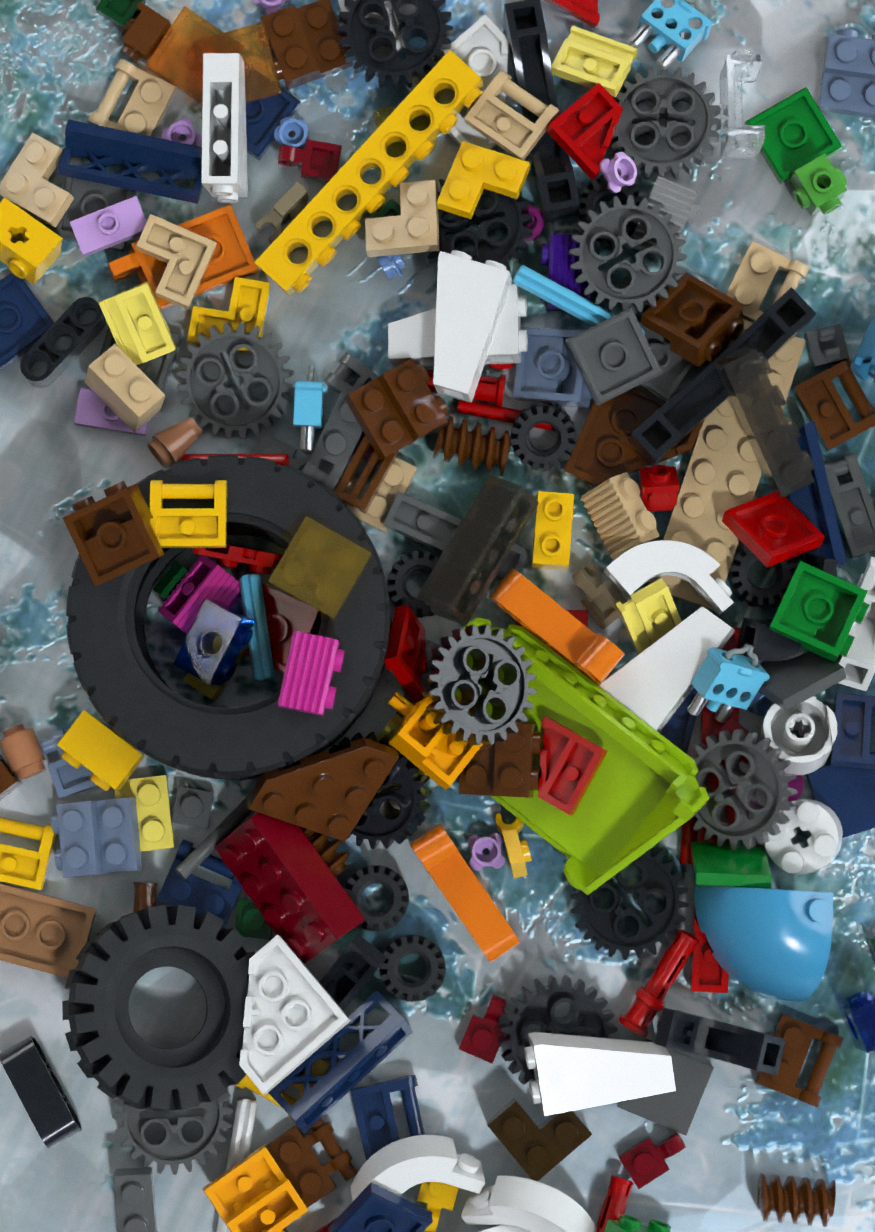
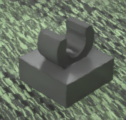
M841 324L808 331L804 334L813 369L849 359Z

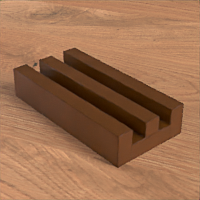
M366 435L334 491V494L346 502L347 505L354 506L365 514L399 453L397 451L384 459L362 501L358 497L379 460L375 451L371 455L351 494L345 493L371 445Z

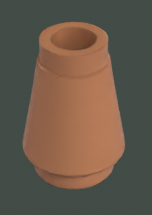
M188 417L153 435V440L147 446L155 459L163 467H166L170 463L176 464L202 434V430L191 417Z

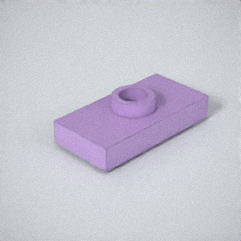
M137 196L70 221V225L82 255L86 257L140 236L147 221Z
M80 388L74 419L75 425L146 436L148 422L134 433L93 390Z

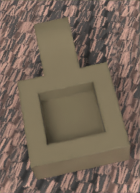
M297 181L272 206L273 209L270 213L261 217L256 222L255 229L260 232L265 226H273L275 232L268 239L269 243L272 244L283 232L282 224L285 225L291 218L294 220L307 206L306 202L309 200L308 191Z
M591 561L572 575L573 581L587 595L581 601L602 630L620 617L616 603L620 601L624 604L627 600L611 579L604 583L602 582V573L596 563Z

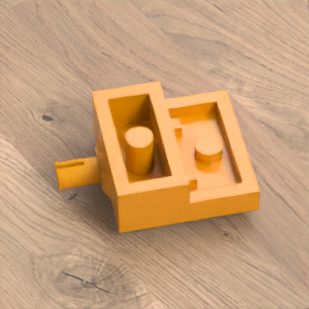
M397 691L388 701V704L401 713L404 718L402 719L400 729L389 741V744L444 790H447L483 745L482 742L480 745L473 746L469 745L468 739L466 742H456V732L449 735L443 733L446 722L440 724L433 723L434 718L438 714L437 710H426V707L433 702L432 697L425 696L423 700L413 705ZM455 695L456 701L460 703L461 699Z
M264 1145L202 1188L230 1232H285L284 1228L309 1211Z

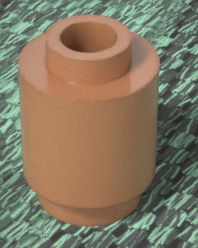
M20 724L3 731L5 738L0 740V746L11 773H16L18 781L30 778L46 770L43 764L46 759L33 728L25 729L24 725Z

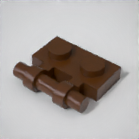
M322 1117L310 1127L312 1132L304 1137L298 1126L295 1125L265 1146L307 1208L337 1188L330 1176L331 1173L339 1170L345 1181L350 1180L358 1173L351 1163L352 1156L347 1149L343 1151L332 1134L335 1130L329 1121L325 1123ZM319 1141L331 1158L325 1164L321 1163L311 1148Z

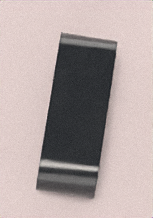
M90 297L77 299L27 351L21 360L20 368L22 374L31 385L44 388L54 383L103 330L106 319L99 303ZM93 309L97 311V316L92 323L82 324L79 322V317L84 310ZM63 335L72 337V344L66 350L55 349L57 338ZM39 361L47 363L48 367L45 374L39 377L31 375L30 370L34 363Z
M33 1036L0 1053L1 1064L47 1148H51L82 1131L80 1121L40 1045Z

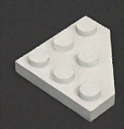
M486 14L452 42L451 49L443 50L445 54L451 50L482 78L483 87L480 89L482 92L486 90L501 70L507 73L509 39ZM427 69L425 70V76L430 72ZM417 76L412 77L411 88L406 85L410 92L420 83ZM444 89L437 93L435 100L440 104H448L452 102L455 94L451 90ZM502 92L497 98L506 103V94ZM465 106L456 115L459 120L448 134L459 146H461L462 141L495 150L498 145L465 123L464 117L471 109Z
M276 935L249 959V984L245 1000L243 1046L240 1051L239 1065L264 1095L351 1021L280 935Z

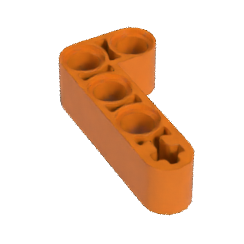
M513 568L510 569L489 595V598L497 606L598 686H600L625 655L609 639L601 634L596 635Z
M438 824L409 844L490 963L520 943V940L463 859L441 824Z

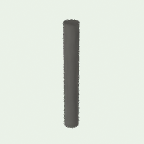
M248 796L175 869V872L182 879L186 880L215 850L214 847L228 837L253 811L248 809L246 802Z

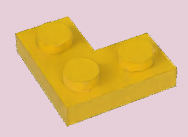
M462 141L437 200V208L471 219L484 189L518 199L530 171V162Z
M235 277L229 312L193 306L187 338L188 344L194 343L201 346L197 337L198 334L202 332L211 338L210 327L216 325L220 332L223 333L224 323L230 321L233 331H237L242 321L245 322L246 332L249 333L258 325V336L262 338L271 284L269 282ZM239 348L237 352L253 354L247 348Z

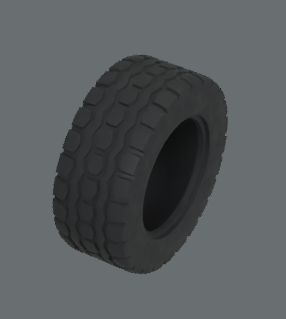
M223 454L209 456L208 459L200 460L198 457L173 464L171 469L166 471L161 469L142 479L137 484L150 510L151 480H163V484H215V480H227V535H246L265 539L282 547L294 557L301 556L307 564L305 568L313 574L320 595L321 625L319 636L339 640L338 649L345 650L341 672L333 671L330 686L337 687L333 709L325 708L324 717L279 707L280 692L255 704L234 708H220L188 700L175 693L165 683L152 662L146 644V607L153 586L160 574L175 557L188 548H162L164 555L96 587L80 554L78 555L71 575L73 582L72 586H69L66 605V616H68L66 627L70 654L73 655V665L83 689L89 696V700L101 717L126 742L156 761L182 772L212 779L246 780L261 777L264 772L273 771L278 768L279 771L299 765L301 764L300 759L323 752L343 737L356 719L361 716L373 697L385 667L384 658L391 625L388 589L378 553L371 539L366 534V530L353 512L342 503V500L320 482L317 483L311 480L310 476L290 466L277 465L276 461L253 456L239 458L238 455ZM163 499V508H214V499Z

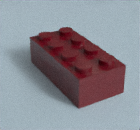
M258 812L214 847L221 856L223 863L229 867L241 884L246 895L251 898L261 912L266 923L273 929L276 935L282 937L303 964L366 920L297 825Z

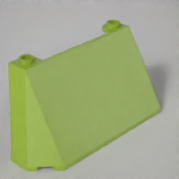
M479 617L466 625H476L477 628L482 625H490L491 631L500 629L499 627L491 626L489 619ZM509 624L507 629L501 628L503 629V638L514 636L515 642L512 648L524 647L525 651L520 657L521 660H532L533 662L526 668V673L536 675L534 680L528 682V687L537 690V694L527 695L526 700L531 702L534 708L522 710L528 719L527 722L522 723L536 724V731L542 732L541 750H543L544 739L542 720L546 716L606 749L608 752L573 815H568L539 798L537 790H533L532 798L491 797L569 858L563 867L568 882L574 888L589 895L690 820L706 804L709 796L706 788L699 787L695 777L699 772L695 760L523 626ZM468 653L466 661L467 665L471 669L473 666L472 656ZM499 667L498 679L502 683L504 679V674L502 669ZM456 688L455 695L461 699V692ZM490 702L486 704V712L489 717L492 715ZM535 753L534 768H540L541 777L540 754Z

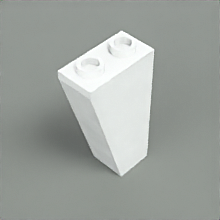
M203 53L202 185L212 197H217V201L221 203L238 202V197H248L245 65L239 53Z
M452 250L451 254L440 251L437 271L433 384L437 393L472 403L513 282L510 271H507L506 266L491 260H486L485 264L472 260L470 255L457 250Z
M515 284L511 285L485 364L521 363V352H527L528 350L527 330H521V317H527V297L520 294L519 287ZM436 308L388 324V359L393 368L411 358L415 365L420 364L423 367L434 366Z
M702 606L600 684V687L660 733L693 689L691 681L707 657V650L712 647L722 650L736 630Z
M542 1032L528 1033L530 1046L524 1047L527 1068L528 1070L534 1069L535 1081L529 1082L533 1104L539 1103L544 1116L676 1091L671 1055L666 1047L654 1044L655 1042Z

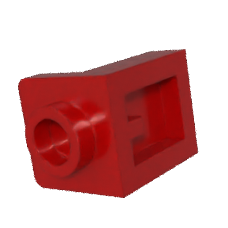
M654 465L649 468H639L640 498L647 511L673 510L675 505H677L679 480L676 466Z

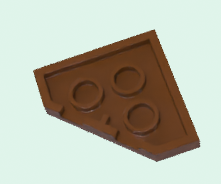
M635 387L600 405H595L594 402L563 473L596 487L611 477L625 472L632 474L639 471V468L650 467L651 465L630 444L628 439L631 433L661 406ZM704 420L656 464L690 452Z
M362 738L350 742L351 747L331 754L329 750L300 759L301 764L279 771L278 768L273 771L264 772L246 800L248 809L345 842L398 760L397 750L367 738Z

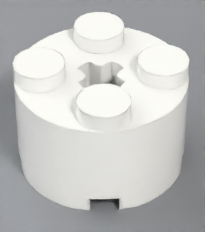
M815 696L787 711L774 703L765 715L760 732V741L770 738L771 742L768 748L770 751L781 747L782 752L777 759L779 762L787 760L791 762L784 769L786 774L805 775L822 767L827 761L832 750L831 747L836 740L837 721L835 715L828 705L825 706ZM793 730H798L799 735L804 736V738H797L796 734H792Z
M798 799L791 801L796 806L795 809L783 811L790 819L789 823H777L781 833L775 836L768 833L769 842L765 843V847L773 862L784 871L792 874H810L824 868L835 859L841 847L843 830L839 818L830 807L816 800ZM798 827L802 831L809 830L812 836L807 839L809 846L805 842L797 841Z

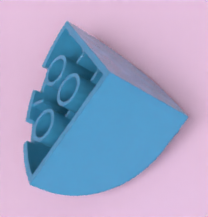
M694 886V904L701 933H705L707 941L713 950L711 954L730 976H734L742 984L749 987V990L778 1000L798 1002L809 998L814 993L823 978L830 954L834 892Z

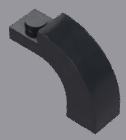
M807 553L806 564L837 577L836 567L838 560ZM743 617L737 649L743 648L745 644L754 646L753 653L757 655L758 660L784 661L800 656L808 651L801 647L802 644L770 630L769 627L773 619L761 620ZM746 651L745 653L741 654V655H744V656L749 657L748 654H747V651Z
M358 934L319 983L344 1011L387 957Z
M663 1007L654 1044L778 1075L786 1039Z

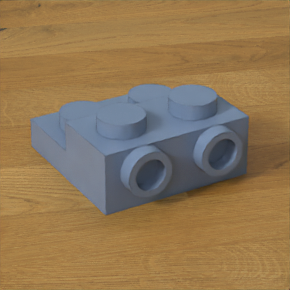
M839 29L837 34H830L826 42L818 104L821 111L875 118V34L872 35V39L859 38L858 32L851 29Z
M522 327L521 330H527L528 350L527 352H521V363H517L512 398L519 401L550 402L557 406L589 408L590 399L593 398L565 342L566 339L584 330Z
M136 797L57 805V812L52 814L51 825L53 832L59 834L60 849L55 851L54 859L57 870L63 873V878L142 870Z

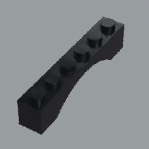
M524 0L504 4L503 19L506 35L509 39V50L516 84L547 106L552 104L558 108L540 0ZM520 104L522 116L535 124L539 117ZM546 131L530 152L544 222L578 216L580 209L576 180L570 157Z
M791 287L709 366L631 433L628 439L630 444L651 466H654L803 330L815 317V311Z

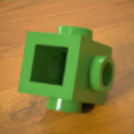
M826 154L796 169L790 178V182L795 188L793 195L797 204L803 210L807 208L811 216L820 211L823 215H826L842 205L840 200L847 191L845 187L847 180L838 166L833 167Z

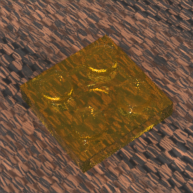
M306 516L268 581L328 617L335 619L372 553Z

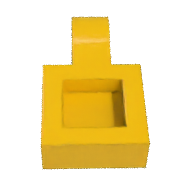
M498 813L495 817L496 825L503 837L513 879L527 876L526 862L532 861L527 840L520 841L518 836L524 827V823L516 817L514 823L506 824L502 820L501 813Z
M442 1182L421 1183L417 1201L427 1203L426 1209L432 1212L433 1222L424 1231L436 1232L442 1208L453 1211L458 1187Z

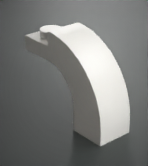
M672 540L643 543L621 554L604 570V573L627 599L645 583L654 578L674 576L690 583L718 615L734 603L730 598L733 593L725 582L719 577L714 580L710 576L720 564L706 552L687 543Z
M872 556L857 584L858 587L868 591L864 602L870 604L862 623L854 622L850 629L849 635L855 638L847 656L844 657L839 654L835 661L844 667L846 678L838 683L863 691H867L875 673V557Z
M440 1135L406 1137L381 1148L363 1164L350 1186L352 1202L370 1183L376 1184L398 1196H401L409 1188L424 1182H442L480 1194L485 1184L481 1161L466 1153L458 1154L454 1138Z
M497 1176L495 1185L483 1186L480 1194L469 1191L461 1214L467 1226L505 1224L520 1227L529 1232H597V1227L589 1214L572 1198L544 1183L516 1176Z

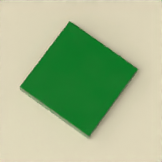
M807 87L744 123L745 128L780 185L788 181L796 169L823 154L830 157L843 147Z
M691 841L690 856L695 884L767 889L771 887L772 875L764 845L756 844V847L747 849L742 844L741 848L732 850L730 843L718 847L716 842Z

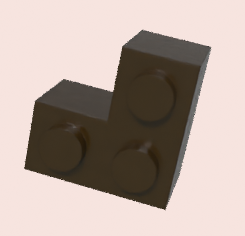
M515 1098L486 1122L487 1126L530 1178L535 1181H539L592 1135L574 1111L550 1115L537 1126Z

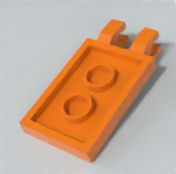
M231 204L178 225L217 242L216 249L194 297L234 282L235 277L245 278L258 273V267L255 264L254 257ZM138 241L131 243L132 250L128 251V255L109 262V270L114 282L130 277L137 272L141 284L148 281L155 296V291L168 263L136 250ZM155 296L160 310L175 305Z

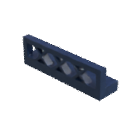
M69 119L65 128V149L58 166V175L198 204L203 189L202 147ZM72 155L87 158L90 163L80 167L71 165L70 161ZM117 164L122 165L125 171L114 174L107 172L105 167ZM150 171L157 173L160 178L154 181L143 180L140 174ZM184 178L195 181L193 190L178 187L174 182Z
M806 423L800 429L777 433L774 435V442L787 498L825 536L821 547L801 554L802 562L805 563L807 553L838 560L836 569L841 568L847 561L815 423Z
M378 991L374 992L348 1016L351 1020L268 1092L304 1133L413 1033L407 1021ZM378 1004L390 1015L380 1025L366 1026L367 1014ZM359 1033L358 1045L352 1051H339L340 1039L345 1034ZM318 1059H332L331 1070L325 1076H312V1065ZM291 1084H304L303 1096L291 1106L281 1094Z

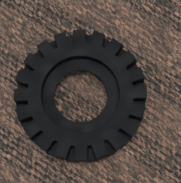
M161 905L121 916L119 920L108 923L95 933L97 937L92 942L86 943L77 955L76 959L79 961L77 968L69 971L64 987L70 990L69 1000L62 1001L63 1020H69L71 1031L65 1033L70 1051L77 1050L81 1058L77 1062L78 1066L87 1078H95L99 1082L98 1089L111 1098L124 1100L123 1104L138 1109H153V1111L183 1110L198 1107L203 1102H212L226 1094L228 1086L237 1085L246 1076L239 1062L240 1051L243 1046V1020L249 984V959L256 953L255 951L247 953L242 947L247 940L235 928L226 929L221 926L224 920L210 912L200 914L195 912L196 907L184 905L166 907V905ZM159 967H175L192 975L201 986L206 999V1017L201 1030L189 1043L175 1049H161L145 1042L134 1030L129 1017V998L133 987L144 974Z

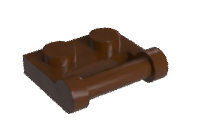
M850 359L832 366L792 389L809 421L815 423L817 435L826 452L875 427V412L850 368ZM840 378L862 418L861 421L857 423L853 421L832 380Z
M781 1013L773 1033L774 1036L786 1039L778 1075L759 1071L755 1082L818 1107L822 1098L818 1096L836 1047H841L844 1038ZM815 1038L823 1043L804 1090L796 1087L795 1084L812 1039Z

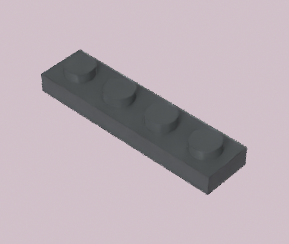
M399 491L383 524L388 529L499 579H503L511 568L521 573L530 550Z

